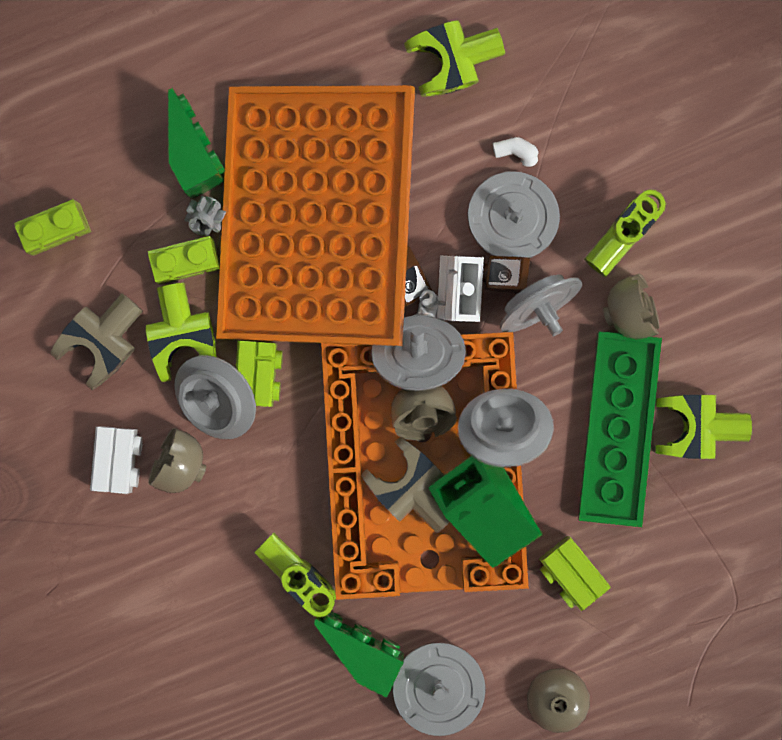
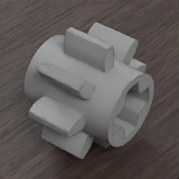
M202 196L199 202L195 200L190 201L186 209L188 213L184 220L189 222V227L194 233L209 236L211 230L220 232L226 211L221 210V205L216 199Z

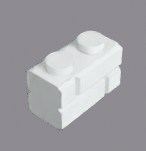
M440 255L438 301L440 304L437 307L438 319L480 322L484 258Z
M96 427L90 484L91 491L129 494L132 493L133 487H138L140 470L134 467L135 456L141 455L142 437L137 436V429Z

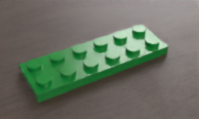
M597 332L578 511L579 521L642 527L662 338L631 339L620 333Z

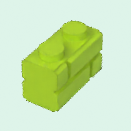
M74 199L14 223L25 252L33 256L75 239V236L81 237L91 232L80 203Z
M210 236L148 251L154 280L160 285L201 275L205 271L209 273L220 270L214 239Z
M238 341L236 369L250 385L256 406L273 407L274 401L280 400L281 382H275L276 369H282L283 350H277L278 344Z
M570 536L563 538L539 558L543 564L539 570L551 584L554 581L559 583L563 588L559 595L571 609L576 605L581 611L585 610L611 588Z

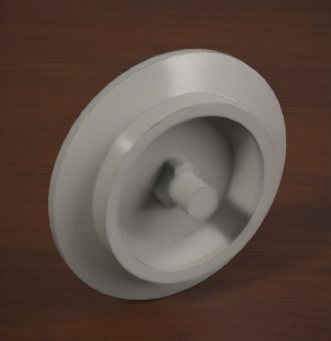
M503 172L488 178L476 189L468 208V223L474 239L486 252L493 256L532 258L538 255L553 241L560 222L558 203L552 191L538 178L522 172Z
M558 274L546 277L525 288L506 305L504 310L507 315L500 323L501 331L516 332L541 321L543 326L548 328L552 336L560 334L563 329L557 321L560 318L556 311L576 296L582 287L581 280L579 278L564 279L562 275Z
M409 316L404 318L403 346H372V361L378 374L388 383L407 390H428L447 383L461 370L466 355L465 344L460 333L449 323L430 316Z
M202 355L187 360L179 368L174 384L176 399L184 415L196 428L209 436L219 439H234L250 429L256 415L255 398L250 385L235 367L217 357Z
M497 389L477 396L464 408L458 422L459 438L466 451L475 459L498 467L519 466L537 458L550 444L554 428L552 415L547 406L534 395L516 389Z
M448 643L426 644L415 649L404 658V663L393 684L394 701L402 718L414 729L433 736L450 735L466 728L478 716L485 699V680L476 660L462 648Z

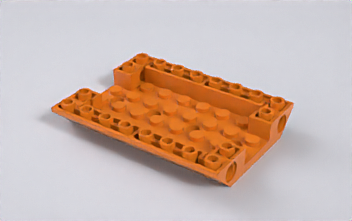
M513 332L461 335L466 351L464 364L453 379L441 385L454 402L457 418L455 425L449 431L437 437L432 432L430 439L426 442L405 439L422 452L444 475L471 457L463 447L458 434L459 418L467 404L477 396L488 391L497 389L517 390ZM321 343L336 600L400 596V593L461 589L464 592L529 589L526 546L495 568H492L450 522L438 533H435L413 509L399 521L377 499L361 476L366 469L376 478L379 477L386 482L398 481L407 470V460L403 455L404 452L395 443L399 436L395 432L391 418L393 399L402 388L388 383L378 374L372 361L373 345ZM521 465L504 467L523 500ZM427 550H433L439 556L437 565L432 568L423 566L420 561L422 553Z

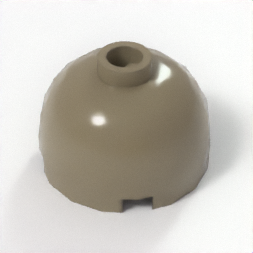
M639 273L619 281L610 290L608 307L603 308L607 324L609 326L614 325L618 333L631 339H643L659 334L656 330L660 328L658 313L653 297H649L643 290L649 287L643 275Z
M443 386L428 390H407L402 388L394 397L391 407L392 425L395 427L396 434L404 439L417 441L425 440L424 434L434 432L435 437L443 435L456 423L454 402Z
M173 428L162 443L160 449L163 450L159 459H155L148 480L150 486L167 493H179L188 489L194 481L199 483L206 471V465L202 464L204 454L201 444L189 433Z
M565 668L550 669L539 673L531 682L527 692V707L532 719L541 728L554 733H565L577 728L585 720L590 708V694L584 681L575 672Z

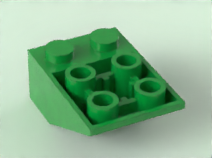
M171 88L168 90L169 165L183 191L191 199H194L224 183L221 174L225 172V168L215 151L209 152L206 148L211 142L200 123H193L191 120L196 114L185 95L182 93L178 96L174 89Z
M471 456L428 487L443 515L492 568H495L543 535L504 467L488 465Z
M333 611L326 616L316 617L314 625L355 681L387 698L404 663V653L399 650L401 646L387 638H383L382 642L371 636L372 631L359 624L351 627L343 623L344 618Z

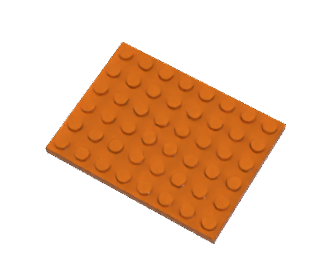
M412 85L229 87L223 211H226V214L222 220L216 339L403 346L415 88Z

